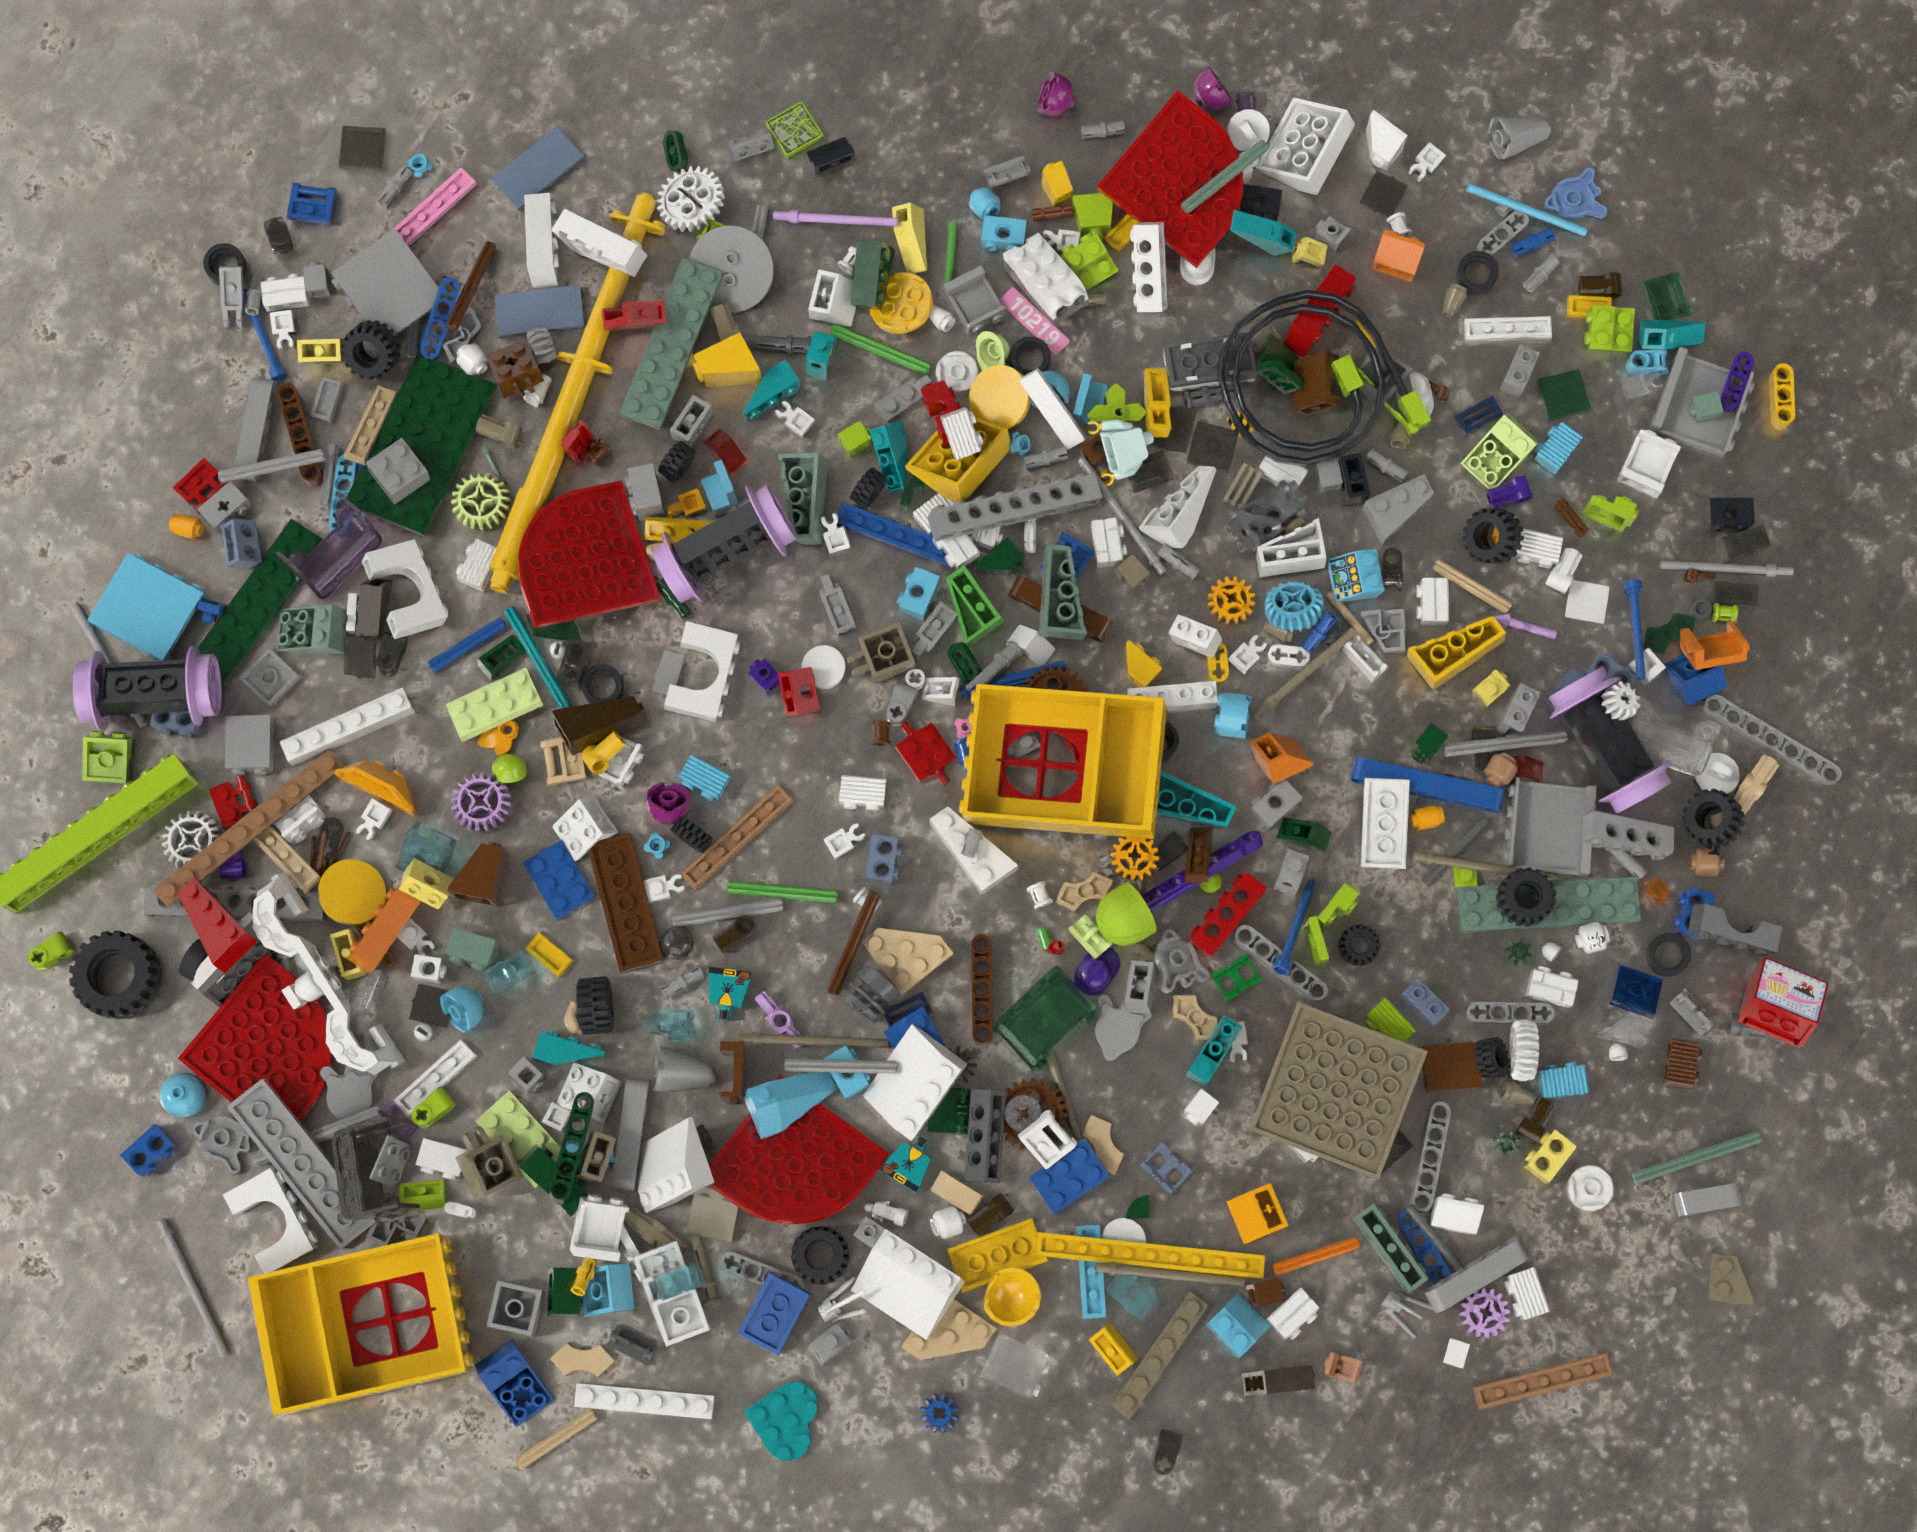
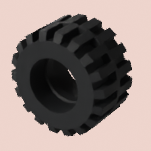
M366 320L364 323H359L346 335L342 341L341 351L344 353L341 357L342 360H346L345 366L352 369L351 373H358V377L362 379L365 376L367 380H372L374 377L379 379L397 364L401 356L399 352L401 344L397 343L400 339L398 336H394L393 333L395 331L392 328L389 330L387 328L388 325L385 323L380 325L378 320L373 322ZM363 341L369 342L377 348L379 358L371 357L365 351Z
M1487 508L1474 512L1472 518L1467 519L1466 523L1468 526L1463 528L1465 536H1462V540L1466 541L1464 545L1465 550H1470L1469 556L1475 557L1474 560L1486 564H1500L1510 561L1511 557H1515L1518 554L1516 550H1521L1522 545L1520 541H1524V536H1521V532L1524 531L1523 527L1518 525L1521 523L1519 518H1514L1515 514L1505 509ZM1494 524L1499 532V540L1495 547L1492 548L1488 543L1487 534L1489 528Z
M1704 789L1702 794L1695 793V798L1693 800L1689 799L1687 801L1689 806H1684L1683 809L1686 815L1682 816V821L1686 823L1683 826L1688 831L1687 834L1707 848L1721 849V845L1724 847L1730 846L1729 841L1735 842L1737 840L1735 836L1737 834L1741 835L1743 832L1740 830V827L1745 826V821L1741 819L1745 817L1744 812L1741 811V805L1721 790L1711 789L1710 792ZM1722 808L1723 818L1721 823L1713 829L1706 830L1704 826L1706 815L1713 809Z
M1526 867V869L1519 868L1514 872L1512 871L1497 889V908L1502 910V917L1506 916L1509 923L1515 922L1516 926L1519 927L1522 925L1530 927L1544 920L1554 909L1553 906L1556 904L1554 896L1557 895L1556 890L1552 888L1554 883L1547 880L1549 876L1546 873L1542 875L1540 874L1541 870L1536 869L1533 871L1532 867ZM1518 886H1529L1536 892L1538 904L1535 908L1525 909L1517 904L1514 898V891Z
M607 976L580 978L576 985V1001L581 1031L584 1035L612 1032L614 1028V1005L609 979Z
M810 1227V1229L801 1232V1235L795 1239V1243L792 1245L791 1261L793 1267L800 1277L811 1284L826 1285L827 1283H832L843 1275L848 1266V1246L843 1237L830 1227ZM816 1242L829 1244L834 1252L832 1263L824 1269L813 1268L807 1261V1251Z

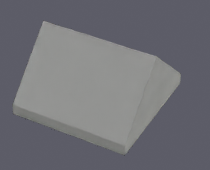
M1375 347L1385 379L1383 402L1386 403L1397 388ZM1389 352L1404 381L1413 369ZM1368 356L1358 368L1363 371L1375 386L1372 388L1365 379H1361L1364 384L1361 391L1368 399L1376 400L1377 382L1371 360Z

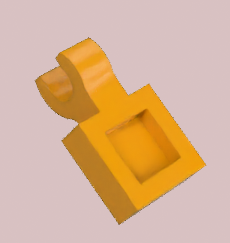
M698 488L678 495L679 502L666 506L669 518H674L684 512L687 518L706 510Z

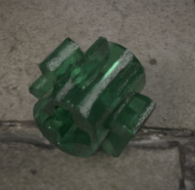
M1523 938L1519 939L1518 943L1510 940L1511 948H1504V951L1508 952V957L1505 960L1513 961L1514 967L1520 961L1523 965H1526L1527 960L1525 957L1533 956L1532 953L1528 952L1531 944L1525 945ZM1516 948H1520V953H1523L1519 957H1517V953L1514 952Z
M1501 1130V1137H1494L1493 1139L1498 1143L1493 1150H1499L1501 1158L1504 1155H1509L1513 1158V1151L1520 1152L1521 1150L1516 1145V1143L1520 1142L1521 1138H1515L1513 1130L1510 1134H1505ZM1506 1140H1510V1141H1511V1143H1510L1511 1146H1509L1507 1149L1504 1148V1147H1503V1146H1504V1143H1502V1142H1506Z

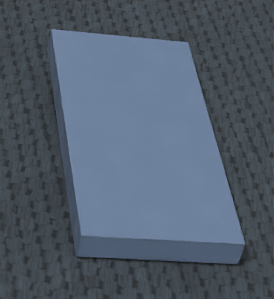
M555 126L494 175L491 180L514 207L520 211L525 207L524 195L543 193L580 163L584 156L564 133Z
M580 285L494 295L499 338L527 335V331L545 326L549 332L585 328Z

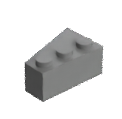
M1425 474L1365 501L1363 510L1381 546L1431 501L1434 492Z

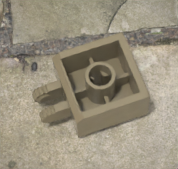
M900 622L859 637L858 641L862 651L847 658L848 663H855L865 659L867 664L856 667L851 672L853 676H857L870 671L874 684L915 668V661ZM887 650L892 653L889 656H885L883 651Z
M477 1126L474 1128V1133L479 1145H476L469 1132L463 1134L462 1139L468 1151L455 1158L473 1198L486 1197L523 1177L507 1140L503 1136L488 1139L484 1129L481 1126Z

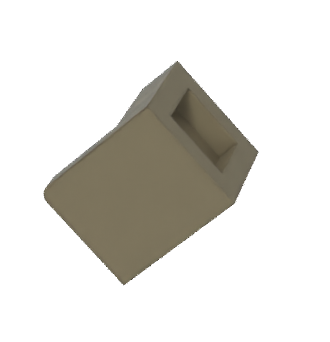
M1133 554L1122 562L1115 571L1120 580L1125 578L1132 587H1136L1142 580L1146 581L1150 576V572Z

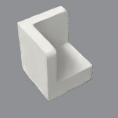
M1649 648L1644 651L1646 677L1644 680H1640L1644 686L1666 668ZM1634 660L1628 665V667L1631 670H1633V672L1636 675V663Z

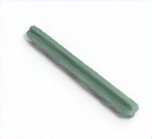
M1755 1131L1635 1171L1631 1174L1635 1184H1639L1761 1143L1762 1139L1760 1133Z

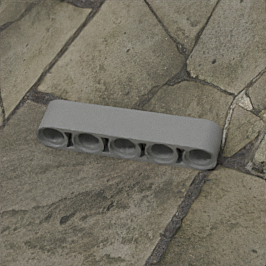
M253 377L251 380L234 468L262 462L277 389L275 380ZM259 475L240 480L257 482Z
M1243 925L1237 929L1234 935L1235 944L1312 1003H1319L1326 997L1328 993L1327 985L1291 957L1292 967L1289 975L1284 976L1275 973L1272 970L1273 963L1278 956L1282 955L1283 951L1249 925ZM1243 931L1249 933L1250 941H1241L1239 933ZM1260 945L1266 946L1268 954L1265 956L1260 955L1257 952V947ZM1301 973L1304 976V982L1296 983L1293 980V974ZM1314 986L1319 987L1322 990V996H1313L1311 988Z
M631 1078L626 1080L612 1189L634 1192L636 1190L650 1092V1081Z
M1445 1102L1434 1103L1427 1113L1410 1198V1205L1412 1204L1419 1213L1429 1210L1434 1202L1451 1116L1450 1106ZM1435 1107H1440L1444 1110V1118L1439 1119L1435 1116ZM1431 1129L1439 1131L1440 1139L1438 1141L1430 1138L1429 1132ZM1427 1151L1435 1154L1436 1160L1434 1163L1426 1161L1425 1154ZM1423 1173L1431 1177V1184L1429 1186L1421 1182V1175ZM1418 1196L1426 1198L1427 1205L1425 1208H1420L1417 1205L1416 1199Z
M1511 1238L1432 1285L1424 1293L1435 1313L1442 1312L1524 1263L1529 1257L1519 1238Z

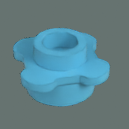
M418 153L411 160L407 161V167L413 170L415 177L419 178L422 177L424 172L432 169V163L426 160L425 154Z
M1013 432L1010 450L1013 453H1019L1020 456H1025L1031 446L1030 439L1027 435Z
M652 833L648 843L644 844V850L654 854L656 859H661L665 849L670 847V841L668 839L664 840L658 833Z

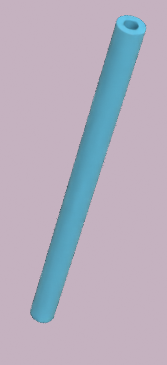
M1468 183L1466 191L1571 232L1585 236L1588 228L1471 183Z

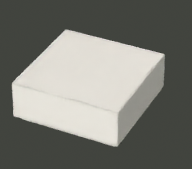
M552 1102L542 1123L563 1133L571 1111Z

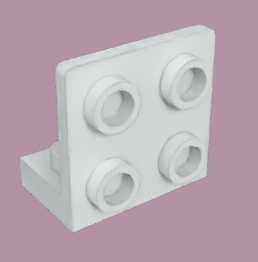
M307 796L277 821L275 825L281 831V835L294 845L304 841L309 831L322 826L327 816L310 796Z
M595 797L579 799L553 825V829L575 861L580 860L600 839L611 838L618 833Z
M573 1063L557 1104L571 1110L575 1096L581 1092H588L594 1098L591 1118L604 1124L622 1082L605 1073ZM585 1100L578 1102V1106L581 1109H587L590 1106Z

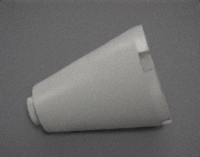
M1505 116L1492 118L1489 125V134L1492 133L1493 140L1490 141V146L1498 159H1508L1548 139L1551 133V125L1544 118Z
M660 1046L655 1059V1076L653 1075L652 1088L653 1091L660 1092L709 1087L710 1083L715 1081L716 1069H712V1064Z

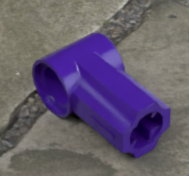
M1526 476L1516 477L1508 481L1507 484L1486 491L1487 500L1491 508H1497L1512 502L1516 504L1522 503L1533 497Z
M242 849L219 867L221 879L245 878L246 865Z

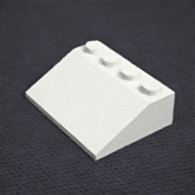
M1293 98L1268 143V151L1261 156L1255 169L1294 189L1317 195L1352 132L1355 123L1349 112L1345 109Z
M914 1024L909 1027L887 1059V1061L897 1062V1072L895 1074L878 1073L863 1094V1097L894 1129L911 1141L921 1132L967 1065L966 1062Z
M692 1117L642 1143L638 1192L645 1213L668 1207L714 1183Z
M885 1229L872 1248L851 1291L856 1293L865 1289L866 1293L860 1297L928 1340L965 1282L950 1270Z

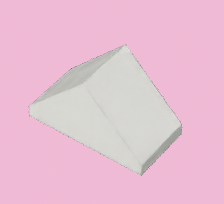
M1020 624L1008 639V641L1016 643L1025 656L1040 666L1045 665L1055 651V648L1044 637L1039 636L1038 631Z
M926 678L921 699L955 706L960 678Z

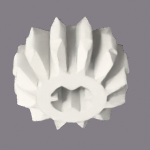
M1622 681L1606 687L1605 692L1601 696L1605 700L1601 705L1607 708L1605 713H1611L1612 719L1618 718L1620 721L1634 716L1637 713L1636 710L1640 707V704L1637 702L1640 697L1635 695L1636 689H1630V683L1623 684Z

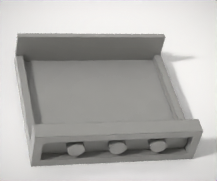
M393 229L331 272L334 278L331 280L332 284L338 291L342 289L346 294L344 300L351 309L355 307L360 313L357 315L360 322L378 320L380 325L385 323L388 325L387 328L389 330L392 328L395 331L393 333L394 336L431 311L438 290V286L396 229ZM441 293L440 298H446V297ZM443 301L438 303L440 307L446 304V302Z
M1679 347L1675 353L1649 430L1666 438L1724 457L1727 451H1732L1735 444V439L1732 438L1734 432H1738L1742 420L1739 417L1741 412L1744 413L1749 402L1746 400L1747 393H1751L1755 385V381L1752 380L1754 372L1750 373L1741 402L1735 411H1723L1722 417L1696 423L1695 417L1690 416L1688 408L1692 397L1719 391V396H1721L1730 369L1687 355L1688 349ZM1731 378V384L1733 386H1742V381L1740 378ZM1731 392L1727 399V405L1731 406L1735 393Z
M1516 777L1513 784L1510 783L1508 788L1511 805L1507 806L1506 818H1510L1509 827L1505 828L1504 839L1508 840L1507 849L1504 848L1503 862H1506V866L1522 869L1532 867L1533 871L1539 869L1545 873L1586 878L1590 874L1592 846L1590 843L1582 842L1583 816L1595 811L1597 786L1588 785L1586 788L1520 781V778Z

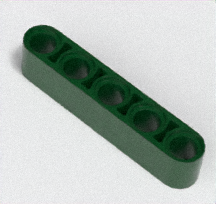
M588 1092L578 1093L573 1101L550 1186L549 1196L555 1204L562 1205L566 1203L571 1195L594 1108V1098ZM585 1100L590 1106L587 1109H581L578 1106V1102ZM575 1122H580L584 1125V1128L576 1131L571 1125ZM568 1144H575L578 1150L571 1153L566 1150V1146ZM567 1165L572 1168V1172L566 1175L561 1173L560 1168ZM562 1187L567 1193L559 1197L554 1194V1190Z

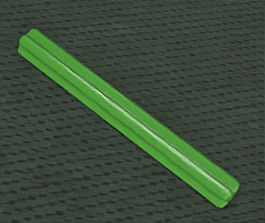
M834 324L831 328L830 334L924 375H927L931 368L929 362L843 326Z
M729 881L727 887L728 893L832 903H836L838 900V891L830 889Z

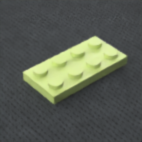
M527 668L521 669L446 704L462 742L543 706Z
M510 1090L476 1120V1123L484 1129L490 1138L503 1136L507 1140L517 1163L535 1144L540 1148L545 1145L554 1154L551 1158L557 1163L561 1147ZM519 1167L521 1173L526 1177V1179H527L535 1188L539 1187V1186Z

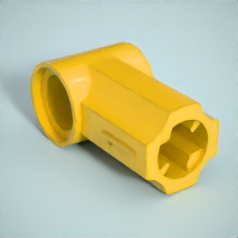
M613 731L597 746L591 745L585 748L581 757L592 774L598 775L606 771L609 766L608 761L627 744L618 733Z

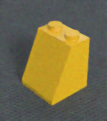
M740 332L693 355L695 363L692 364L695 370L694 373L698 381H703L706 387L759 385L762 380L760 369Z

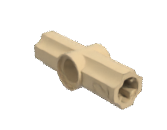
M1764 754L1761 756L1752 771L1741 781L1737 788L1739 790L1732 797L1741 805V811L1744 814L1747 813L1754 801H1757L1768 786V781L1779 767L1776 760Z

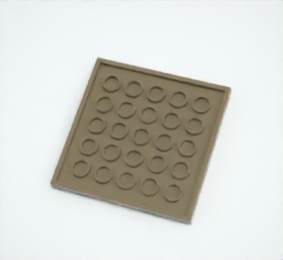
M1298 1001L1249 1130L1379 1180L1428 1051Z

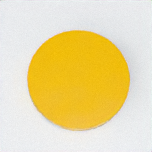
M908 272L894 273L893 276L889 277L886 300L882 310L869 309L876 325L882 330L894 334L908 333L920 327L928 319L933 308L932 292L927 283L918 275Z
M1005 365L990 366L980 372L974 379L969 392V406L974 417L1006 429L1020 423L1026 416L1031 402V397L1019 382L1023 374L1017 369Z
M346 859L334 863L324 872L319 882L318 899L324 912L334 921L349 925H362L374 919L373 913L380 904L384 905L386 887L383 878L374 867L360 860Z

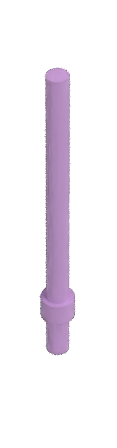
M790 210V212L774 211L773 213L774 220H785L790 223H800V221L899 226L898 218L801 213L799 210Z

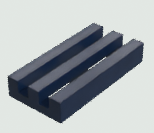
M1491 396L1455 415L1454 419L1458 421L1460 429L1462 428L1463 434L1466 436L1503 416V412L1494 397ZM1490 403L1492 404V406L1488 409L1463 421L1462 418L1466 417L1467 415L1479 410L1480 408ZM1493 411H1496V413H1494L1493 415L1481 420L1480 422L1470 427H1467V425H1469L1470 423L1484 417L1485 415Z
M921 992L884 1010V1017L889 1027H891L893 1021L925 1006L927 1015L933 1012L924 993ZM919 999L922 1000L921 1003L909 1009H906L892 1017L889 1016L890 1013L898 1009H901Z

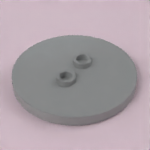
M721 226L710 230L696 242L689 257L690 261L723 272V277L711 308L728 302L731 313L748 310L763 300L773 282L774 262L768 246L756 233L743 227Z

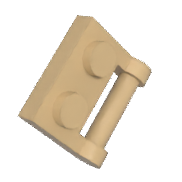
M562 738L540 742L546 761L547 786L587 779L584 760L581 757L582 752L572 756ZM554 747L559 748L563 775L557 776L552 749Z

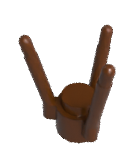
M323 831L318 858L316 857V836L313 835L311 837L310 866L320 877L323 876L324 872L331 865L338 861L351 832L348 831L330 865L329 860L323 859L327 832Z

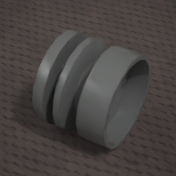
M865 964L856 974L857 979L862 984L857 986L849 982L848 986L854 993L851 994L846 989H843L840 994L846 1000L849 1007L858 1015L876 1024L879 1018L873 1011L875 1010L879 1014L884 1015L885 1011L880 1006V1003L884 1002L892 1006L901 994L883 976Z

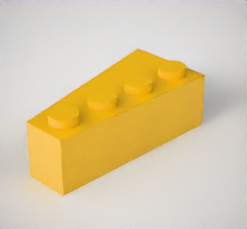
M1491 616L1467 625L1466 628L1461 630H1454L1440 638L1428 640L1419 646H1412L1408 648L1407 658L1434 691L1505 641L1506 632L1497 620Z

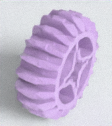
M482 772L480 778H478V775L473 773V780L465 776L464 779L467 783L463 785L462 782H458L457 784L461 789H453V793L458 797L451 798V802L456 804L451 807V810L457 812L454 815L455 819H461L459 823L462 826L467 824L468 830H472L475 826L476 831L480 832L483 826L487 832L490 829V824L497 828L498 826L495 821L499 820L502 823L505 821L501 816L502 814L509 815V811L504 809V807H511V803L505 801L511 798L510 793H504L508 789L507 786H501L502 783L498 779L495 780L493 774H490L487 778L486 773ZM478 786L489 787L488 789L485 788L482 792H475L472 790L473 788ZM495 791L498 794V805L496 809H494L490 805L491 799L493 798V794L495 793ZM466 795L472 800L467 813L464 810ZM474 796L477 799L481 798L482 800H484L488 808H486L484 805L481 806L480 804H478ZM481 812L489 814L488 817L481 819L472 818Z

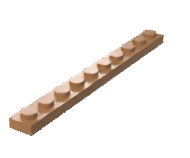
M328 749L154 888L153 892L169 908L180 899L177 893L193 877L202 882L334 776L335 770L343 768L344 765Z

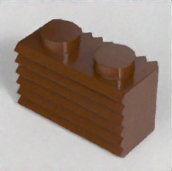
M1674 1038L1668 1041L1663 1085L1692 1089L1694 1084H1698L1699 1071H1696L1697 1062H1700L1702 1058V1049H1699L1700 1043Z

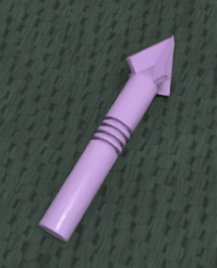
M1510 613L1493 616L1503 628L1510 626L1551 639H1555L1557 634L1555 630L1511 618Z

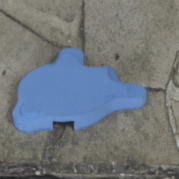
M1586 168L1581 175L1558 182L1551 195L1544 201L1545 209L1554 212L1566 220H1578L1586 216H1594L1599 219L1605 218L1607 208L1595 201V198L1601 195L1602 190L1593 182L1595 177L1594 169Z

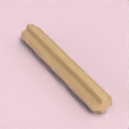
M1441 559L1435 563L1433 567L1435 572L1448 578L1501 612L1507 613L1511 608L1512 603Z
M587 1410L515 1458L518 1468L524 1469L594 1422L597 1417L593 1410Z

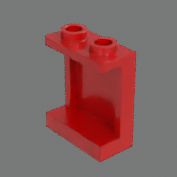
M665 301L622 303V308L602 309L604 331L645 329L667 323Z

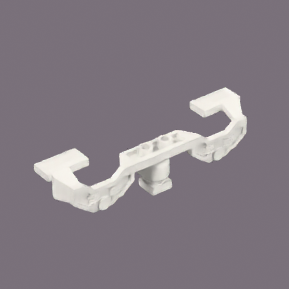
M286 873L276 874L271 878V883L257 891V898L254 899L253 930L265 948L290 957L299 953L310 970L297 978L295 984L281 990L293 1009H297L308 1002L317 1000L324 994L334 1008L333 1011L327 1014L326 1044L339 1063L363 1072L367 1071L373 1075L378 1074L388 1066L395 1068L405 1062V1059L382 1023L368 1030L380 1049L374 1052L361 1047L349 1028L350 1001L341 989V982L336 976L332 975L328 969L329 964L327 960L320 956L314 945L298 935L289 933L276 914L277 900L282 897L295 916L309 911Z

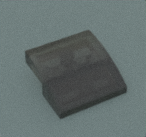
M1178 405L1176 407L1170 406L1171 430L1168 438L1153 437L1154 442L1149 444V446L1186 453L1197 411Z

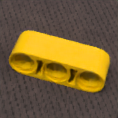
M1785 363L1777 365L1769 375L1771 425L1777 430L1786 429L1795 418L1794 372L1792 367ZM1777 373H1782L1785 379H1780ZM1778 393L1785 395L1786 400H1781L1778 397ZM1778 414L1785 415L1787 421L1781 420Z

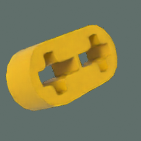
M1221 642L1218 649L1223 651V653H1220L1219 661H1216L1215 655L1213 658L1207 656L1208 677L1210 681H1216V684L1224 683L1229 674L1227 648ZM1216 665H1220V672H1224L1220 679H1217V676L1212 674L1216 671Z

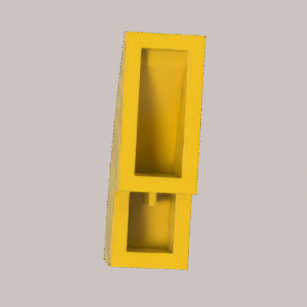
M1145 368L1144 409L1147 411L1145 414L1146 431H1150L1153 437L1168 438L1171 430L1169 413L1171 402L1167 369Z

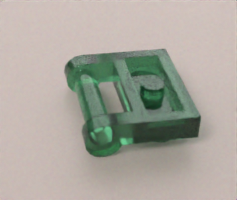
M1679 272L1643 281L1642 286L1654 320H1670L1692 314L1691 306L1687 305L1680 284L1681 277ZM1668 283L1672 285L1679 306L1677 309L1674 307L1667 286Z

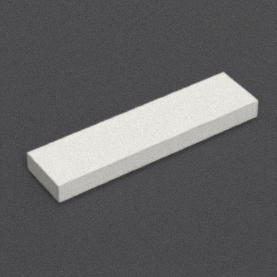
M1551 316L1464 319L1465 342L1551 339Z
M1039 368L1020 378L1019 382L1067 450L1086 440V435Z
M460 1039L393 1101L410 1118L416 1106L424 1101L435 1089L444 1087L477 1055Z

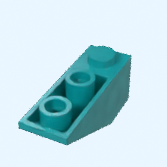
M1237 210L1233 212L1230 231L1274 256L1293 251L1296 238L1295 230L1280 222Z
M1641 319L1638 341L1642 349L1662 350L1701 344L1704 340L1706 322Z
M785 359L766 371L743 411L746 421L750 418L756 419L762 414L763 410L768 407H775L780 403V399L785 396H792L799 390L800 381Z
M898 420L870 429L869 432L882 474L887 477L885 484L888 492L906 488L907 437L902 421Z
M1223 1015L1186 1076L1205 1088L1243 1026Z
M547 1030V1033L540 1032L532 1058L557 1067L605 1058L607 1053L602 1051V1046L590 1043V1046L582 1045V1040L569 1036L568 1040L560 1038V1033Z

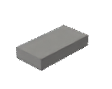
M322 376L309 415L311 419L332 424L344 386L343 381Z
M668 650L663 651L652 689L653 693L667 696L670 684L678 685L685 655Z

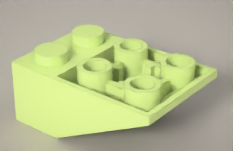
M1505 414L1460 464L1485 487L1492 489L1500 486L1541 442L1510 414Z

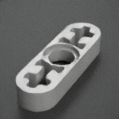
M1517 210L1512 212L1479 241L1477 251H1484V245L1488 246L1493 240L1495 243L1490 251L1486 250L1484 252L1492 256L1497 254L1525 230L1529 222L1528 215ZM1515 218L1517 220L1521 218L1523 220L1522 223H1517L1512 229L1511 225H1513ZM1505 230L1508 232L1509 237L1507 239H1500L1497 236V231Z

